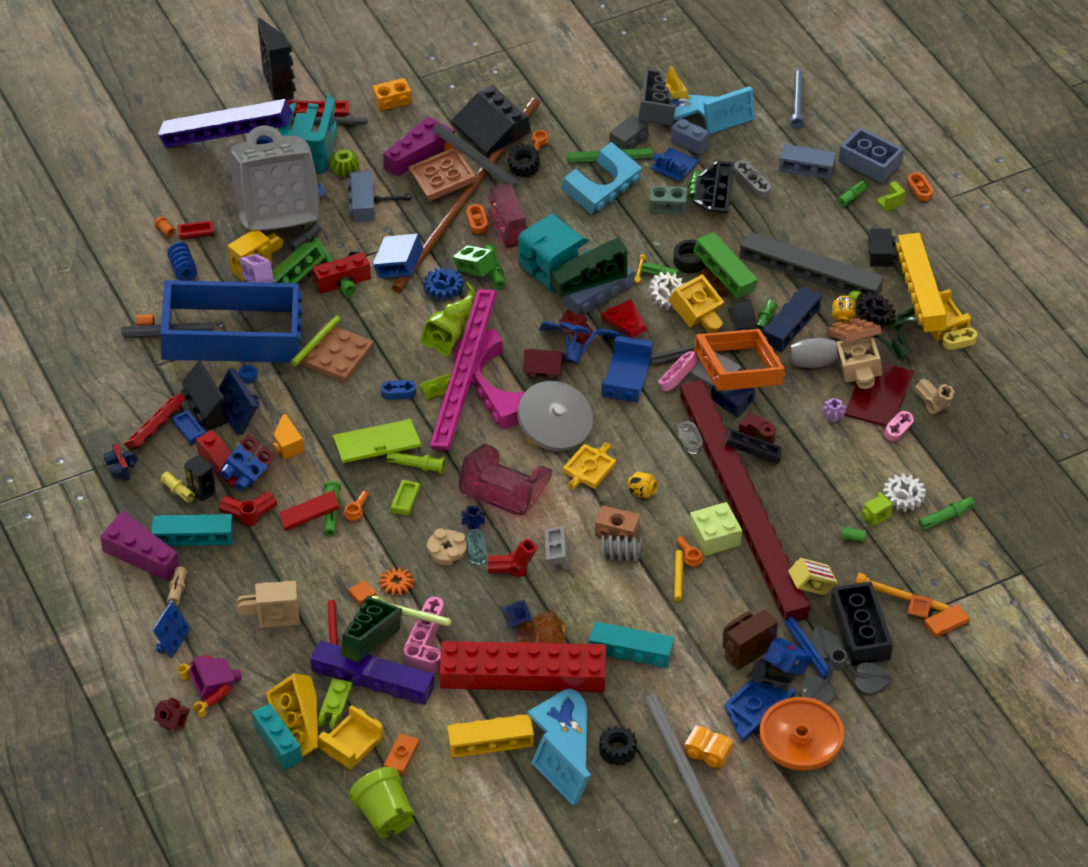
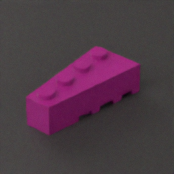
M427 116L383 153L384 169L399 176L407 172L409 166L426 160L434 154L442 153L444 144L447 141L433 132L434 127L438 123L453 134H455V130Z
M123 510L100 536L103 552L164 580L169 581L174 575L175 568L179 567L177 552Z

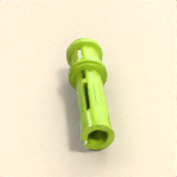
M399 452L387 454V458H389L387 463L418 467L424 472H428V470L435 471L441 475L444 474L446 469V458L444 457L439 459L433 458L430 455L422 457Z

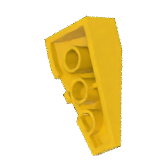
M293 673L267 691L266 694L268 702L273 706L300 744L302 757H305L318 748L317 698L311 676Z

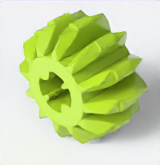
M338 149L337 152H332L329 164L333 173L344 177L345 175L351 176L350 172H357L359 168L357 153H354L352 149L348 151L346 149L342 151Z

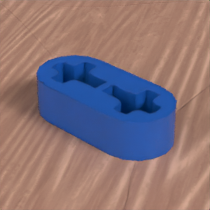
M411 380L386 381L380 387L381 396L387 400L410 399L415 397L417 393L416 383Z

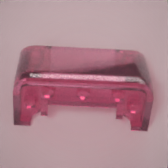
M485 443L466 455L463 459L458 482L461 493L517 516H523L531 509L549 483L553 471L545 466H538L533 470L532 475L529 476L498 464V450Z

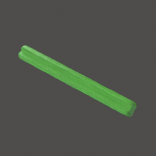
M653 148L621 149L631 159H647L654 156ZM599 151L568 152L567 162L597 161Z

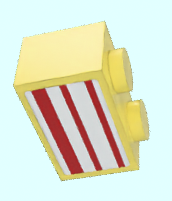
M800 558L788 570L797 589L826 596L832 587L838 583L829 565Z

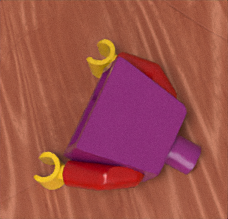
M208 655L194 657L190 665L181 664L178 667L181 680H187L191 677L200 699L205 700V702H196L193 706L194 711H198L197 716L199 718L207 714L206 708L208 706L212 707L228 695L234 682H240L242 678L241 671L239 669L231 670L227 660L213 658Z

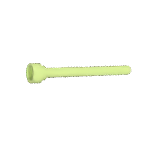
M372 596L375 599L386 602L382 597ZM394 605L402 608V615L444 626L451 624L449 618Z

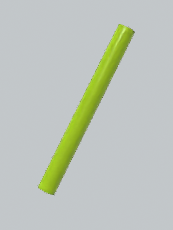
M335 315L291 360V364L297 366L340 322L341 318Z

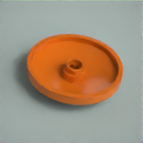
M793 697L775 703L766 711L761 720L759 735L764 751L772 760L786 768L804 771L821 768L837 757L843 746L844 727L838 714L827 704L812 698Z

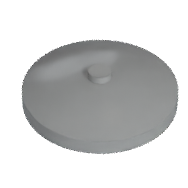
M544 381L531 386L523 394L517 409L518 422L526 437L537 446L550 451L562 452L578 447L586 440L593 425L592 409L586 398L574 387L558 381Z

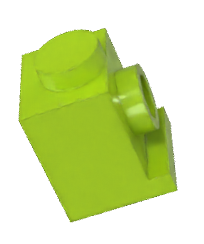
M878 492L875 499H871L864 504V510L860 512L861 517L873 527L891 517L893 504L881 492Z

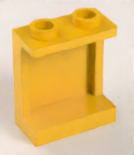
M950 289L939 292L946 312V330L930 332L936 341L943 340V335L946 332L970 328L971 325L970 315L968 313L962 315L952 301V291Z
M351 705L349 707V715L330 734L323 731L318 736L319 749L351 770L384 738L383 726L377 719H372L366 715L362 709H357Z

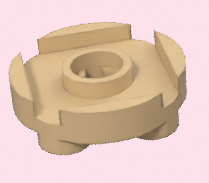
M442 528L435 530L427 542L428 555L432 557L435 563L441 565H451L453 561L462 560L467 552L464 534ZM445 545L451 546V547H448L447 549H444V546H445Z

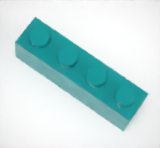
M232 514L153 516L152 533L168 546L233 544L234 526Z
M594 622L589 639V644H606V656L650 664L656 667L669 668L674 651L673 636Z

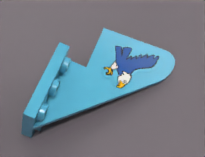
M750 86L719 97L688 94V97L673 99L672 102L676 107L673 121L699 112L705 118V128L710 134L755 119L753 89Z
M565 689L529 710L527 714L546 733L543 735L531 763L573 806L579 803L591 776L586 769L587 706L583 697L577 691Z

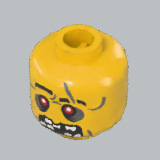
M849 296L838 297L832 304L833 319L844 324L848 323L850 319L855 318L856 302Z

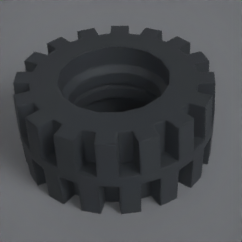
M521 144L522 146L520 147L517 145L516 149L512 148L508 154L511 172L515 173L517 177L520 175L521 178H524V176L530 177V174L533 176L535 171L539 170L538 167H540L538 151L529 144L527 146ZM522 158L531 159L526 164L518 163V161Z
M616 725L613 729L609 727L607 731L604 730L599 739V751L604 761L608 760V764L613 762L615 766H618L619 763L625 765L626 761L629 763L632 758L634 759L637 750V739L634 732L631 733V729H625V726L618 728V725ZM621 742L626 746L622 749H615L610 744Z

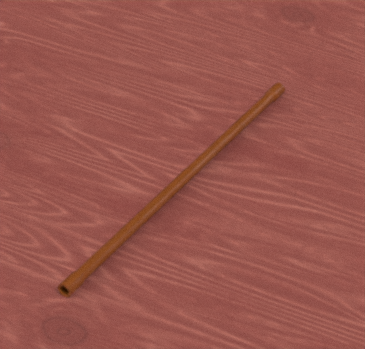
M533 97L525 106L523 112L528 118L540 105V101ZM508 145L491 153L488 159L496 163ZM482 167L476 174L477 181L465 188L425 242L414 272L488 174L487 170ZM411 276L398 277L392 285V290L396 293H401Z

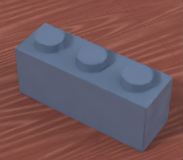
M784 144L780 156L779 171L831 180L835 167L836 153Z
M372 171L350 172L351 180H347L348 191H352L348 192L349 203H352L349 204V215H353V222L375 221Z

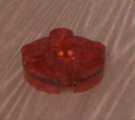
M567 310L559 319V323L566 322L572 325H580L591 330L590 334L578 332L577 343L585 344L593 333V330L586 323L587 318L581 313L577 315ZM563 329L567 335L570 333L574 336V331Z

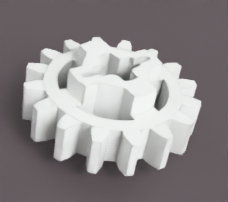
M662 272L658 276L655 275L650 281L647 292L651 293L649 298L655 299L653 304L659 303V308L666 306V310H669L670 307L675 310L668 300L673 291L683 285L681 283L682 278L677 279L676 274L670 276L669 272L666 275Z
M902 474L901 477L894 475V480L888 478V483L884 484L883 495L893 504L892 507L896 506L897 511L900 508H903L904 512L907 511V508L914 511L915 506L920 508L921 503H924L926 489H924V483H919V478L913 480L912 475L908 478L905 477V474Z

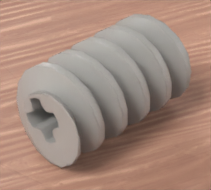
M602 535L601 554L603 560H606L608 555H610L611 560H614L617 555L619 561H622L625 556L626 561L630 562L633 556L634 561L638 562L642 553L643 538L637 543L635 537L629 542L627 536H625L623 542H621L619 536L613 541L611 535H609L607 540Z

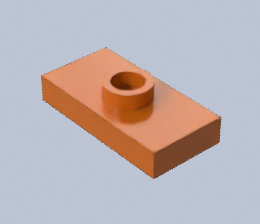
M400 733L384 763V767H394L400 775H404L419 745V739Z

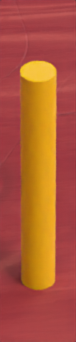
M682 550L675 552L674 600L679 602L682 600L683 585Z

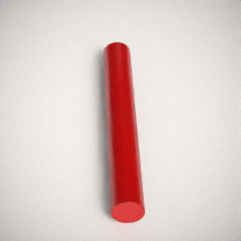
M329 600L327 602L329 639L331 644L338 645L336 603L334 600Z

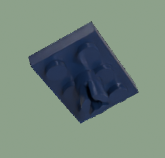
M229 368L219 386V390L225 399L229 423L236 434L243 435L259 406V401H255L259 398L257 395H251L236 369Z

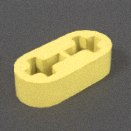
M968 327L946 332L943 335L942 345L948 350L972 346L976 343L977 331Z

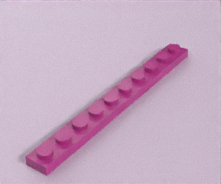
M477 290L430 443L432 450L450 451L497 297L495 290Z

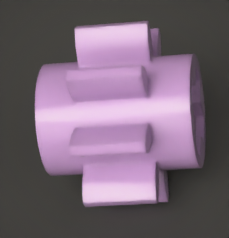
M832 398L828 402H824L822 414L826 415V420L836 422L840 418H844L846 406L842 405V400Z

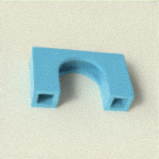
M612 142L599 151L597 162L613 176L614 181L606 185L595 184L577 169L565 176L562 182L561 189L591 215L596 211H601L606 203L614 201L619 193H624L632 183L636 184L641 178L642 167Z

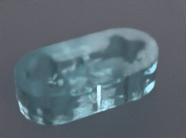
M478 529L470 530L466 536L469 560L473 564H482L486 560L484 534ZM473 538H477L478 543H474ZM475 551H479V556H476Z

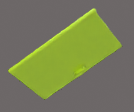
M412 419L332 435L342 463L422 447Z

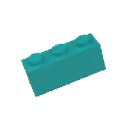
M269 703L253 711L254 728L281 767L285 770L301 762V746L273 706Z

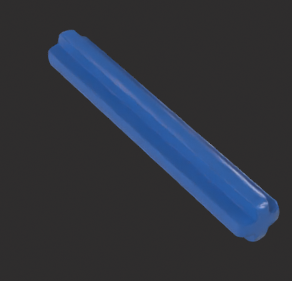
M789 617L784 623L801 649L813 655L811 663L820 676L827 679L830 668L793 617Z

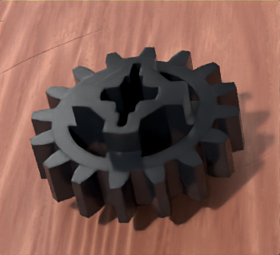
M867 292V294L863 293L856 302V309L859 310V315H863L862 319H866L868 322H873L876 325L880 324L881 327H884L885 324L888 326L889 321L895 317L894 314L896 310L892 309L894 305L888 303L889 299L883 298V295L877 296L876 292L873 295L870 292Z

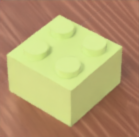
M727 502L690 512V530L704 556L741 546L742 529Z

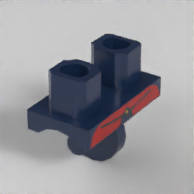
M112 444L113 450L103 454L107 466L117 463L109 467L110 474L113 479L123 476L124 481L130 480L127 472L128 467L134 468L138 457L136 453L125 451L124 455H122L118 444Z

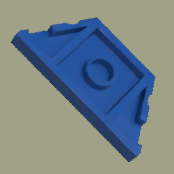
M750 680L724 704V709L740 741L744 743L760 728L761 720L771 706L781 700L793 698L796 690L789 688V691L774 687L771 683H756Z

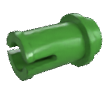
M849 526L842 527L841 539L864 543L866 530L848 528Z

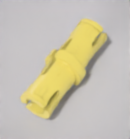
M169 472L163 473L160 481L168 486L174 495H179L187 503L194 499L192 496H195V493L188 489L182 480L176 479Z

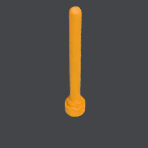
M858 573L855 584L871 582L867 575ZM872 581L874 590L911 601L912 593ZM932 600L930 608L944 611L949 609V606Z

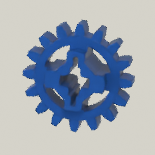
M441 267V270L434 268V272L429 271L428 276L424 277L425 293H429L430 298L436 296V300L443 298V301H445L449 297L452 300L453 295L459 296V292L463 291L462 275L458 274L457 270L451 271V267L447 270L444 267Z

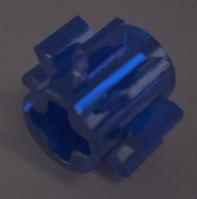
M467 506L465 511H461L462 525L466 524L468 529H479L481 524H485L484 510H480L478 506Z

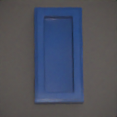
M189 410L171 417L173 424L190 446L196 443L197 438L206 434Z

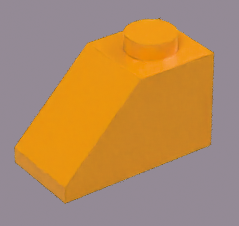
M286 414L282 415L274 433V443L272 444L275 453L280 454L283 460L304 452L303 438Z

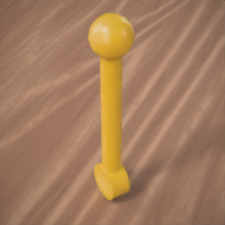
M644 254L639 256L640 264L637 276L634 279L635 284L641 283V270L643 262L646 260V255Z

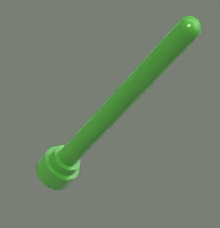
M314 238L312 242L319 244L326 256L324 258L325 262L334 261L320 240ZM345 276L339 279L341 283L340 289L344 296L350 297L356 293L357 287L352 281L347 280Z

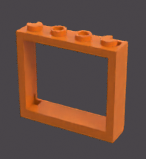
M760 329L696 334L694 351L718 391L783 384V377L786 376L784 366ZM754 348L766 368L726 372L714 352Z

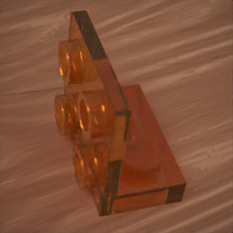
M552 610L518 623L517 643L565 644V623Z

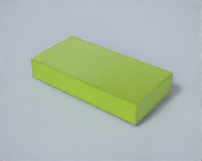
M402 480L391 505V513L410 516L421 489V483Z

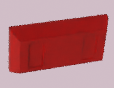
M213 220L177 225L178 236L181 240L213 236L215 234Z

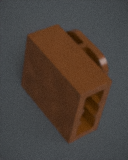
M764 609L754 616L750 612H746L729 622L723 630L722 647L726 650V661L737 670H740L767 653L772 641L777 639L778 621Z

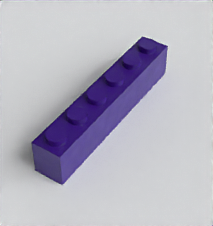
M321 640L310 658L312 671L319 675H327L335 679L349 681L356 686L370 688L376 692H383L396 698L400 697L410 700L413 703L426 705L435 687L434 674L371 655H367L359 662L351 661L341 656V646Z

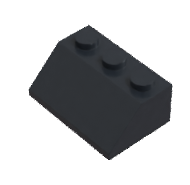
M199 361L182 381L183 390H181V394L185 397V401L188 400L191 412L196 413L198 423L203 425L206 431L228 423L224 396L202 361Z

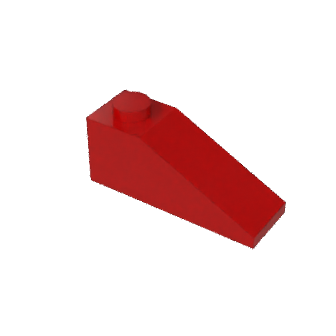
M211 430L196 439L198 455L210 463L213 470L220 476L223 469L222 466L231 455V452L225 443ZM233 475L229 480H225L220 476L231 488L238 481Z

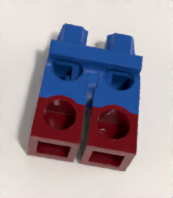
M249 433L245 435L225 461L220 476L225 480H229L232 475L238 479L235 487L241 492L247 487L250 488L277 456L263 445L250 460V457L261 443Z

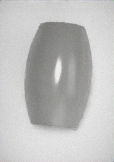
M809 338L790 345L792 366L811 369L828 366L838 361L835 340Z

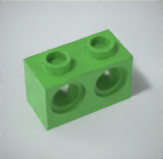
M467 245L453 256L460 273L483 277L497 266L495 255L489 249Z

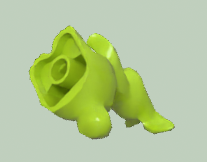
M466 282L470 289L468 295L458 302L447 304L445 310L435 312L423 327L420 342L425 347H435L442 356L449 357L455 343L463 339L466 322L469 320L476 297L473 286Z

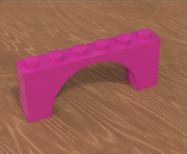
M493 328L485 333L470 385L476 388L478 397L483 399L484 406L487 411L491 412L495 424L498 423L503 430L519 424L517 409L525 392L502 391L491 386L483 378L481 372L487 362L503 353V340L496 329ZM459 340L455 343L454 351H452L455 361L457 359V355L462 340Z

